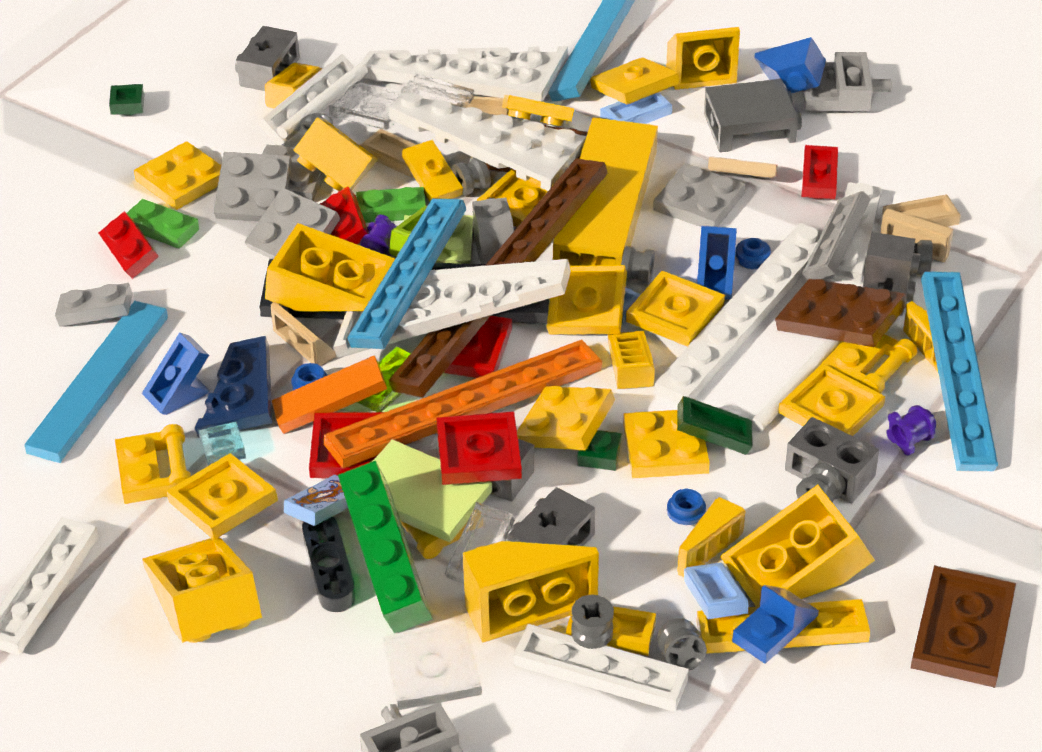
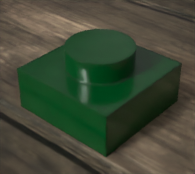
M143 84L111 85L109 98L110 114L129 116L143 113L145 97Z
M597 430L587 449L578 451L577 466L616 471L622 433Z

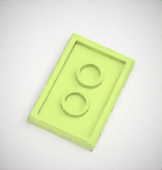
M393 439L373 460H376L388 482L400 521L449 543L492 492L491 481L442 485L439 459Z

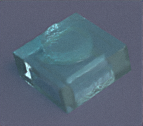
M236 422L198 430L208 466L229 453L239 460L246 458L245 447Z

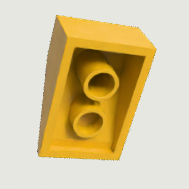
M297 223L267 268L265 299L296 311H364L395 258Z
M818 484L720 556L756 607L760 606L761 591L764 585L785 588L797 597L804 599L844 584L875 561L861 538Z
M221 537L215 540L209 538L142 558L144 568L170 626L182 643L187 641L190 643L202 642L210 638L212 633L225 629H243L249 626L251 621L262 618L253 572Z
M500 541L463 552L465 608L482 643L523 631L528 624L539 626L568 617L571 614L574 600H578L586 595H598L599 552L596 547Z

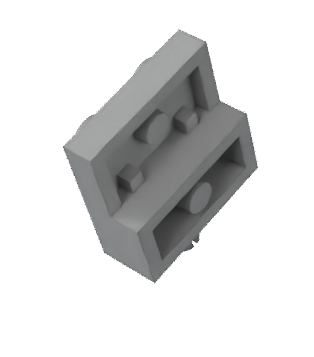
M834 52V61L825 62L820 86L803 91L805 111H870L873 92H891V78L872 79L867 52Z
M441 702L403 717L398 710V706L390 704V710L388 706H385L380 713L386 722L385 724L360 733L361 752H463L459 745V733Z

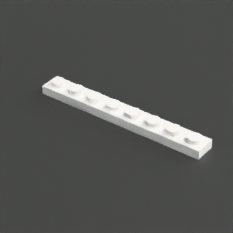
M800 222L655 382V394L677 404L683 396L695 399L803 276V271L823 231Z

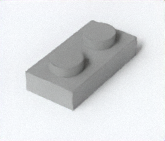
M129 282L105 284L101 287L85 290H70L60 294L54 316L59 327L127 316L133 292Z

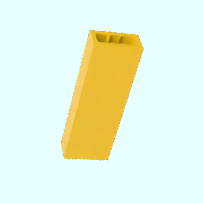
M592 117L580 159L605 162L608 174L554 238L553 260L568 259L569 266L621 265L625 247H631L657 153L658 125Z

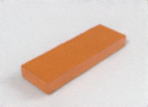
M374 355L271 401L278 426L282 433L285 434L314 421V413L338 411L386 390L387 386L380 365Z

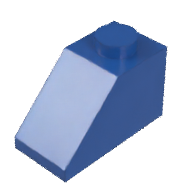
M812 37L756 52L754 58L768 79H782L786 91L796 93L820 86L826 58Z
M701 226L697 284L725 295V299L730 300L733 289L737 228Z

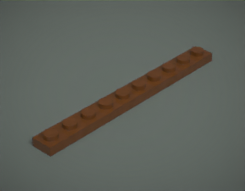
M576 158L485 266L535 262L606 177L608 172L605 162ZM491 315L429 332L388 380L392 391L423 398Z

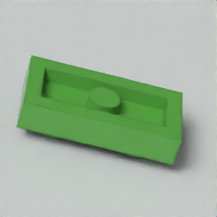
M404 187L386 190L372 189L356 192V198L365 223H375V219L379 214L387 216L390 221L404 220V215H413L426 206L424 187Z
M143 198L127 212L144 236L178 249L199 230L197 218Z

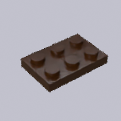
M809 278L778 314L775 322L778 331L875 347L906 308L907 299L905 293L893 292L887 289H874L854 284H842L824 281L823 279Z
M934 565L910 668L996 688L1016 583Z

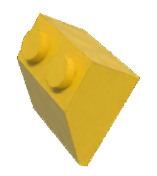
M730 27L675 33L667 42L666 63L667 68L678 72L680 83L673 86L674 90L737 83L740 28Z
M319 117L315 119L294 148V151L300 155L297 161L312 172L318 168L327 175L324 181L337 191H341L347 186L353 190L378 160L377 157L326 119Z

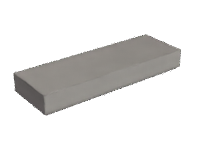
M864 191L838 199L802 275L807 280L809 278L823 279L836 274L871 200Z

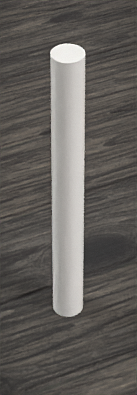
M363 63L356 65L277 128L278 135L284 139L301 127L300 122L305 116L318 113L368 73L367 67Z
M826 339L752 419L753 430L762 432L779 414V403L822 364L840 344V341Z

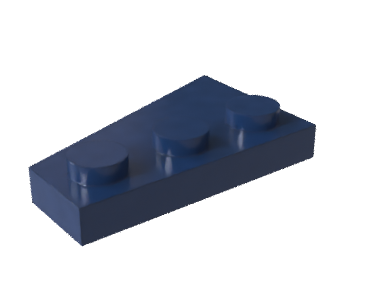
M266 335L230 343L217 372L218 382L213 393L208 394L205 401L207 408L203 418H198L194 427L198 438L272 423L270 350Z

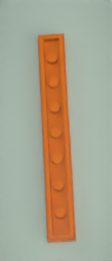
M581 339L324 435V445L342 468H346L378 456L392 439L406 445L437 433L436 417L491 413L541 394L545 386H562L599 372L602 368V360Z

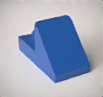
M179 332L141 394L163 415H168L205 396L210 390L196 376L210 355L190 335Z
M764 585L761 591L760 607L733 630L732 642L766 664L818 616L819 610L785 588Z

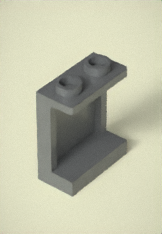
M782 79L705 87L704 116L719 153L732 151L733 135L783 130L789 143L796 142L797 130L802 128V118L800 111L795 110L791 91H786Z

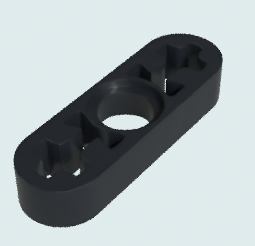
M333 516L315 526L303 522V541L319 603L322 608L330 612L345 611L354 604L356 596L354 580L338 522ZM317 531L324 532L327 542L320 543ZM325 557H335L339 560L336 565L331 567H324L318 564ZM330 582H338L339 594H334L331 590Z

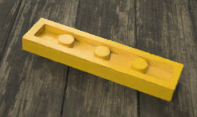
M862 599L808 603L819 610L818 616L784 648L869 642L870 628ZM760 606L748 607V614L707 619L702 610L697 611V629L700 637L705 642L706 654L745 651L732 642L733 630Z

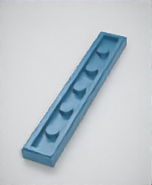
M603 0L548 92L552 102L580 97L635 0Z
M432 199L347 337L351 348L385 349L467 210L464 200Z
M924 272L921 282L956 471L994 472L998 462L960 272Z
M134 300L130 306L129 314L121 317L24 444L26 454L61 463L168 319L166 308Z

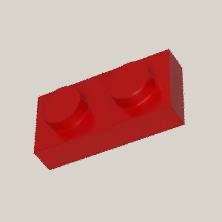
M805 145L801 197L836 199L838 147Z
M349 186L338 193L332 194L328 199L320 203V205L336 211L341 218L330 235L359 244L362 237L369 234L356 195Z
M125 211L98 232L123 270L132 279L159 257L136 223Z

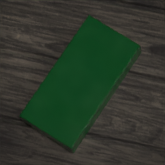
M683 396L677 404V431L747 455L753 447L752 420L687 396Z

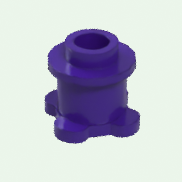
M379 214L375 219V223L371 222L368 225L367 230L369 234L362 237L360 245L391 257L392 255L389 252L391 231L397 225L392 223L387 216Z
M920 405L912 406L909 408L908 413L900 416L895 411L888 414L889 429L886 430L887 437L892 443L898 445L907 456L915 453V443L921 440L929 441L936 434L935 428L937 424L934 415Z

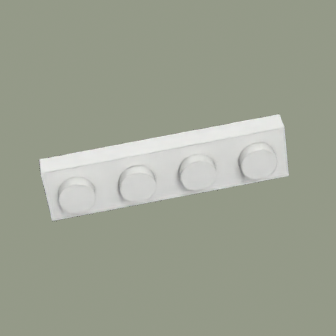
M343 53L340 54L266 114L257 124L276 145L283 146L301 131V127L285 139L278 135L277 128L353 69L354 65ZM358 80L355 84L349 87L346 91H344L341 95H339L336 99H334L331 103H329L318 113L324 112L328 107H330L346 92L353 88L360 80Z
M848 182L844 197L864 191L871 200L836 274L825 279L861 284L882 187L866 183Z
M64 517L59 519L0 604V650L20 655L98 540L97 526Z
M531 624L527 625L513 654L514 666L673 712L676 711L688 681L689 669L609 646L587 649L579 646L570 635Z

